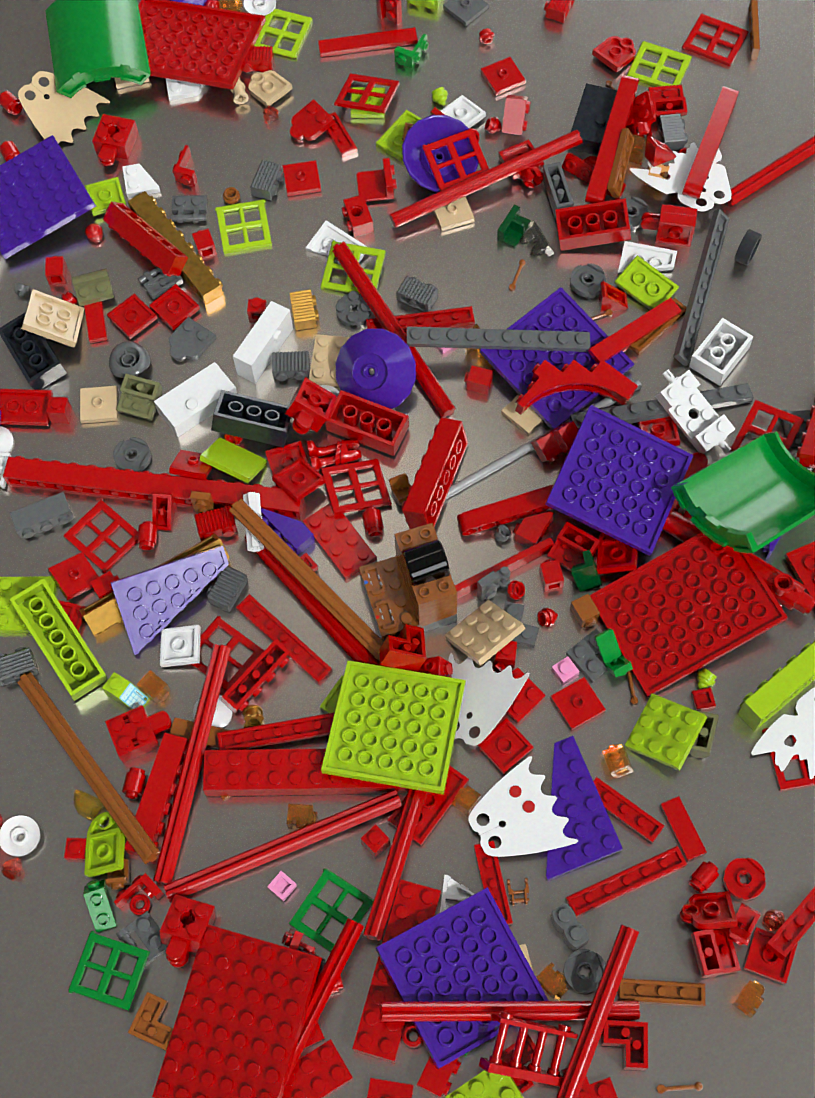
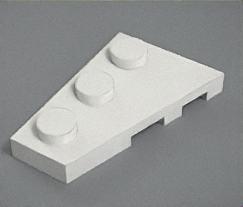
M325 221L306 246V250L328 256L333 240L341 243L344 241L347 244L367 246L328 221ZM365 254L360 255L359 262L362 260Z
M625 241L617 276L625 270L637 255L658 271L673 270L677 251Z

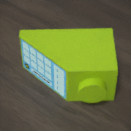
M115 672L102 687L107 696L129 710L141 705L145 707L150 701V698L130 681Z

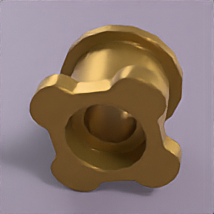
M258 705L247 706L243 711L245 720L243 727L263 725L264 716L262 708Z

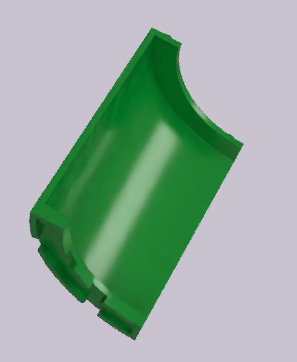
M55 0L45 10L56 91L72 98L81 89L87 87L88 83L92 81H106L114 77L142 85L151 75L137 0Z
M777 431L762 434L671 487L683 510L686 509L692 516L690 519L692 523L717 544L723 547H732L736 552L754 553L815 515V473L802 466L789 453Z

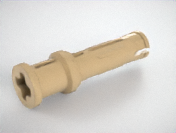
M239 77L231 92L234 94V102L241 105L246 103L249 97L245 92V84Z

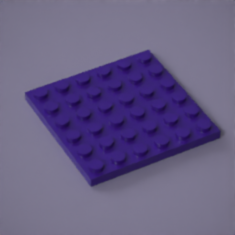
M53 135L0 165V252L5 259L96 207Z
M562 287L506 329L590 332V348L608 337ZM480 349L482 356L519 395H525L528 392L527 387L532 382L531 379L534 374L532 370L538 363L541 365L544 360H547L560 371L566 363L570 364L573 360L589 371L595 363L597 364L588 352ZM623 351L606 361L623 375L634 366V363ZM587 391L559 392L540 399L530 407L553 430L570 418V414L577 413L599 394Z
M590 405L545 505L650 556L676 498L671 487L684 479L693 455Z
M488 887L375 948L402 1002L549 1001ZM498 1021L413 1022L437 1069L497 1036L500 1026Z

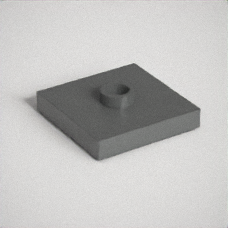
M448 0L443 4V9L465 26L469 25L489 8V4L484 0Z

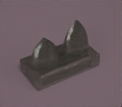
M535 220L529 222L530 228L524 233L519 243L529 244L538 240L532 247L530 255L541 256L546 253L550 257L554 254V251Z

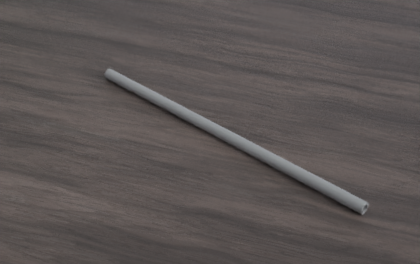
M639 380L634 381L638 385L636 391L641 389V382ZM606 397L593 406L604 409L613 405L616 401ZM552 429L450 487L446 499L534 450L531 442Z

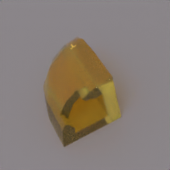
M80 790L75 791L73 801L77 813L93 821L102 810L103 804L99 798Z

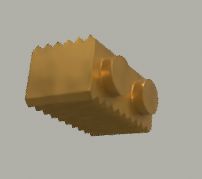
M311 289L289 292L295 330L316 328L319 314L318 310H314V306L317 303L315 295L311 294Z

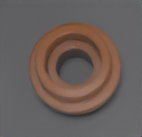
M234 187L225 189L223 200L228 204L237 203L240 199L239 191Z

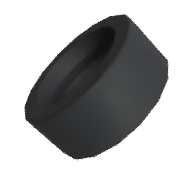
M751 229L747 230L736 252L735 261L746 266L749 265L759 246L762 234Z

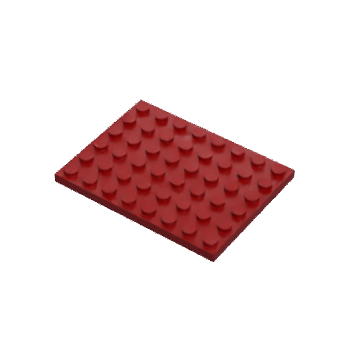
M141 0L138 5L151 72L150 76L232 90L266 22L264 15L170 0Z
M702 532L642 565L637 570H633L589 595L600 612L599 616L606 628H611L614 631L620 651L631 662L632 672L647 697H650L652 693L655 694L788 619L747 553L736 552L734 548L729 546L723 547Z
M208 924L201 948L197 950L152 1097L282 1098L322 957Z

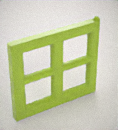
M274 9L265 16L266 22L254 46H269L261 44L265 33L274 34L278 37L274 46H272L273 53L295 59L313 19ZM273 16L286 19L282 29L269 27ZM291 20L304 23L299 34L286 31ZM283 37L296 40L291 51L278 48Z
M642 41L626 76L639 78V82L654 87L680 85L692 56ZM646 49L661 54L657 63L642 59ZM668 56L683 61L679 70L664 66ZM640 63L654 68L651 77L635 73ZM661 70L676 75L673 84L657 80Z
M264 199L215 208L224 254L272 246L264 204L266 201ZM258 207L260 220L245 222L243 210ZM239 211L241 223L226 225L224 213ZM262 227L264 239L249 242L247 229ZM242 230L244 243L229 245L227 233Z
M333 240L320 288L322 290L328 289L350 293L351 291L359 293L348 275L345 285L329 282L333 268L344 270L341 264L334 263L336 256L332 252L334 250L333 247L341 242ZM347 244L358 262L361 254L377 256L374 270L363 268L366 274L372 275L371 282L377 289L386 250Z

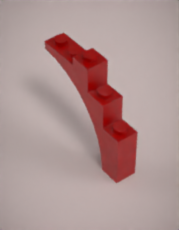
M603 359L599 364L595 363L590 371L575 360L570 364L566 363L561 371L547 360H544L541 365L538 363L533 368L532 373L534 374L531 379L532 382L527 387L528 392L518 397L515 411L522 415L532 404L540 399L565 391L598 393L613 399L621 405H625L635 393L638 385Z

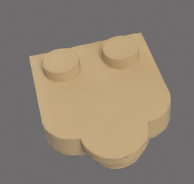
M272 70L252 74L248 86L250 94L266 107H269L293 89L290 82Z

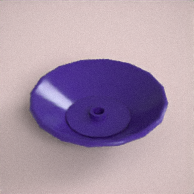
M430 115L418 120L407 131L402 145L403 163L409 176L420 186L434 192H440L422 145L436 142L466 131L469 128L462 121L448 115ZM468 138L454 143L458 156L473 152ZM447 146L432 151L437 165L452 159ZM436 155H440L442 159H437ZM476 156L461 161L466 175L476 172L479 164ZM454 164L439 169L444 183L459 178Z
M365 329L352 335L341 347L335 363L336 381L340 390L390 409L398 407L410 395L416 380V362L409 346L397 334L385 329ZM370 368L374 369L373 375L369 372Z

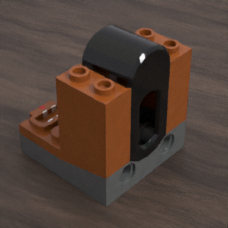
M433 523L394 534L395 557L359 567L360 578L379 636L383 641L386 640L388 635L398 637L405 624L424 628V632L457 622V591L450 574L446 553L442 543L438 540Z

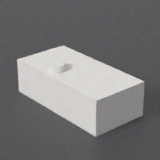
M273 301L270 302L233 355L237 375L256 384L272 361V353L279 351L293 330L289 309Z
M214 362L155 400L154 403L160 416L176 436L180 437L214 414L221 390L237 393V390L225 373Z

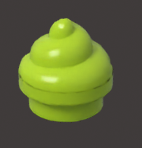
M439 87L431 92V98L435 103L443 106L446 104L448 92L444 87Z
M706 668L698 671V688H706L716 683L714 680L717 676Z

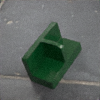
M513 205L497 230V240L513 248L517 247L531 225V220L520 216L519 206Z
M590 550L582 552L585 562L576 564L571 569L580 592L602 586L600 575Z

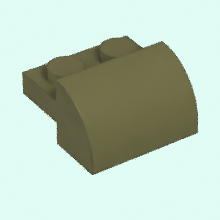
M107 268L72 277L80 307L114 298Z
M125 374L120 389L122 394L116 410L152 421L156 411L154 401L162 396L161 383Z
M698 711L705 714L707 719L689 754L692 757L706 758L711 753L719 715Z

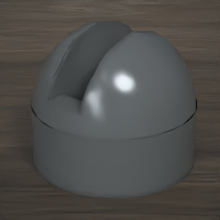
M16 282L14 291L17 295L25 296L30 286Z
M501 525L496 529L494 536L497 541L504 542L511 537V531L507 526Z

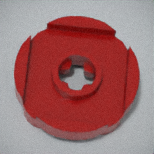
M736 858L724 870L722 882L726 890L729 891L731 896L741 901L755 899L763 892L766 886L765 871L752 858ZM747 874L750 883H741L739 875L744 876Z

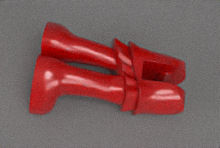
M312 440L306 441L310 465L318 472L321 468L335 464V466L343 465L362 458L361 451L356 450L360 446L358 440L337 441L336 444L324 447H317ZM330 454H335L334 456H330V457L318 458V457H322V456H326V455H330Z

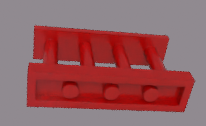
M501 1011L500 1014L492 1013L491 1018L500 1022L492 1056L489 1059L481 1057L479 1067L489 1073L560 1087L564 1076L560 1075L559 1066L566 1038L577 1039L578 1034L571 1031V1027L559 1023L558 1027L514 1018L513 1014ZM509 1025H514L520 1028L512 1060H509V1063L502 1062L501 1055ZM528 1029L539 1031L531 1064L529 1063L527 1067L522 1066L520 1061ZM551 1033L558 1035L551 1066L546 1071L541 1070L540 1062L547 1034Z

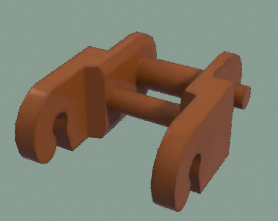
M524 878V890L517 891L511 889L510 879H507L508 897L511 896L512 898L509 900L512 906L515 903L525 902V905H527V901H530L527 898V895H529L528 878ZM524 893V898L514 899V894Z

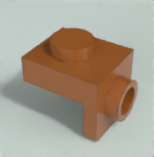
M406 473L389 479L392 494L400 506L407 500L409 487L411 486Z
M124 859L123 869L107 873L105 884L111 887V889L120 890L124 889V886L130 885L128 859Z

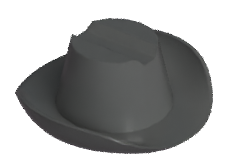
M132 341L116 345L109 358L110 371L113 375L124 378L125 374L136 376L150 365V355L147 350Z

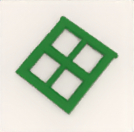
M324 868L322 875L289 922V925L331 952L335 944L320 934L331 918L345 925L348 917L337 909L346 895L349 893L363 902L352 919L357 923L362 921L372 906L374 899L329 869ZM328 880L343 889L333 906L317 897ZM312 904L327 914L316 931L301 922Z
M91 931L68 992H75L129 1011L150 951L95 934L94 931ZM95 943L112 948L106 967L88 961ZM121 951L138 957L132 975L114 970ZM86 966L103 972L97 991L79 985ZM112 975L129 980L123 999L105 994Z

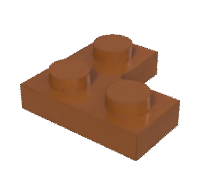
M147 992L128 1033L166 1051L173 1028L158 1021L168 1001Z

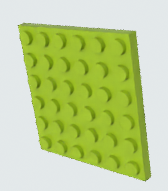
M347 661L321 772L444 794L466 680Z

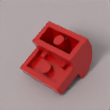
M376 0L377 15L381 20L387 17L388 20L393 21L397 25L402 22L401 0Z
M682 85L648 87L656 118H659L660 115L668 114L687 115L686 97H684Z
M566 522L557 536L556 542L547 554V558L559 560L561 566L571 571L574 565L585 562L583 551L590 550L594 557L600 540Z
M729 928L709 929L690 934L702 978L716 977L741 970L733 941L728 936Z

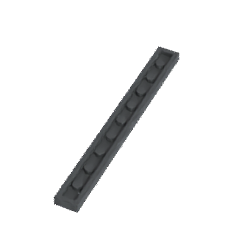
M720 209L713 212L673 355L684 366L690 365L730 220Z
M407 327V345L409 347L588 352L590 349V332Z
M748 383L700 391L713 409L753 402L754 398ZM657 399L601 409L629 424L670 416ZM690 409L688 413H692V412H696V411L693 410V409ZM586 412L570 414V421H574L578 430Z

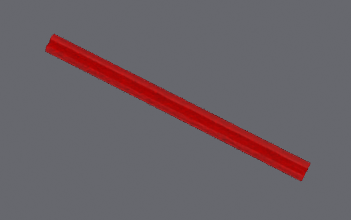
M574 130L391 213L389 216L392 224L397 228L582 144L583 141L578 130Z
M815 135L731 188V199L727 202L728 205L732 207L815 154Z
M344 241L340 244L337 243L333 247L334 250L332 252L382 328L397 334L407 344V334ZM409 347L416 362V379L441 417L451 416L454 410H456L455 406L417 349Z
M265 546L264 550L256 552L354 662L382 666Z
M214 644L153 878V881L160 884H168L173 880L231 648H227L228 646L222 644Z
M410 788L408 790L363 932V936H366L368 939L378 941L382 939L427 791Z
M396 789L165 884L163 887L167 899L171 903L175 894L186 897L402 807L401 800Z
M347 919L314 985L287 1082L364 928L363 925L352 919Z
M622 924L619 928L556 1098H578L639 935V931Z
M592 1001L381 1002L379 1018L380 1022L496 1021L491 1018V1014H500L501 1011L513 1014L514 1018L528 1021H577L586 1019ZM614 1001L607 1020L640 1019L639 1001Z

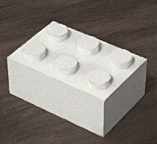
M722 318L692 355L689 367L720 386L750 348L753 336Z

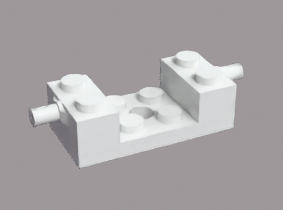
M669 369L665 371L662 375H664L669 383L655 398L696 450L704 454L712 447L719 445L725 454L730 451L731 448L725 442V439L735 428L724 414L719 417L697 389L701 384L690 370L676 378ZM690 409L697 412L696 419L690 418L688 414Z

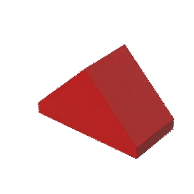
M650 135L647 137L644 157L653 167L677 157L666 144Z
M604 281L600 283L598 296L600 312L608 309L612 311L628 309L625 292Z
M153 492L152 522L158 526L159 530H172L177 506L173 494Z

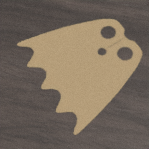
M45 71L37 72L32 77V82L29 85H24L18 91V97L24 110L42 137L46 139L53 135L58 143L61 141L73 143L72 130L76 128L86 130L84 118L86 116L99 117L96 105L98 103H110L106 98L87 88L81 89L72 98L62 95L56 91L54 74ZM46 77L49 80V85L46 87L41 86L38 82L39 79ZM33 91L36 95L35 99H26L25 92ZM45 94H48V95L50 96V98H49V99H45V98H44V95H45Z

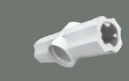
M255 492L244 494L243 500L262 519L260 494ZM246 528L247 551L259 552L264 550V545Z

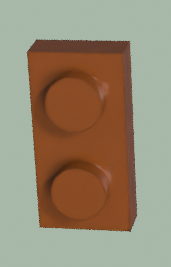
M191 492L190 499L196 514L215 509L211 493Z

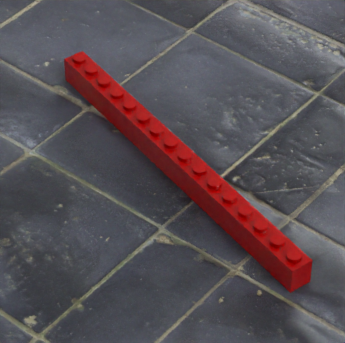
M22 456L8 457L3 474L7 485L153 502V492L173 494L176 505L193 507L190 499L191 492L211 493L215 509L224 508L229 505L233 507L232 505L236 501L238 502L240 499H243L244 494L255 492L260 494L261 508L292 519H301L304 498L296 502L278 486L264 487L260 484L230 483L220 479L216 481L203 480L185 476H171L167 473L153 474L149 471L136 472L131 469L102 468L92 464L85 466L75 462L68 464L57 460L25 459Z

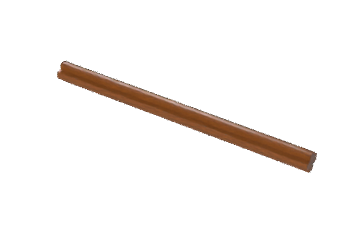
M240 499L238 502L236 501L229 511L380 662L379 649L384 641L243 499Z
M30 672L27 675H21L19 677L21 680L17 682L144 864L155 861L160 851L34 674Z

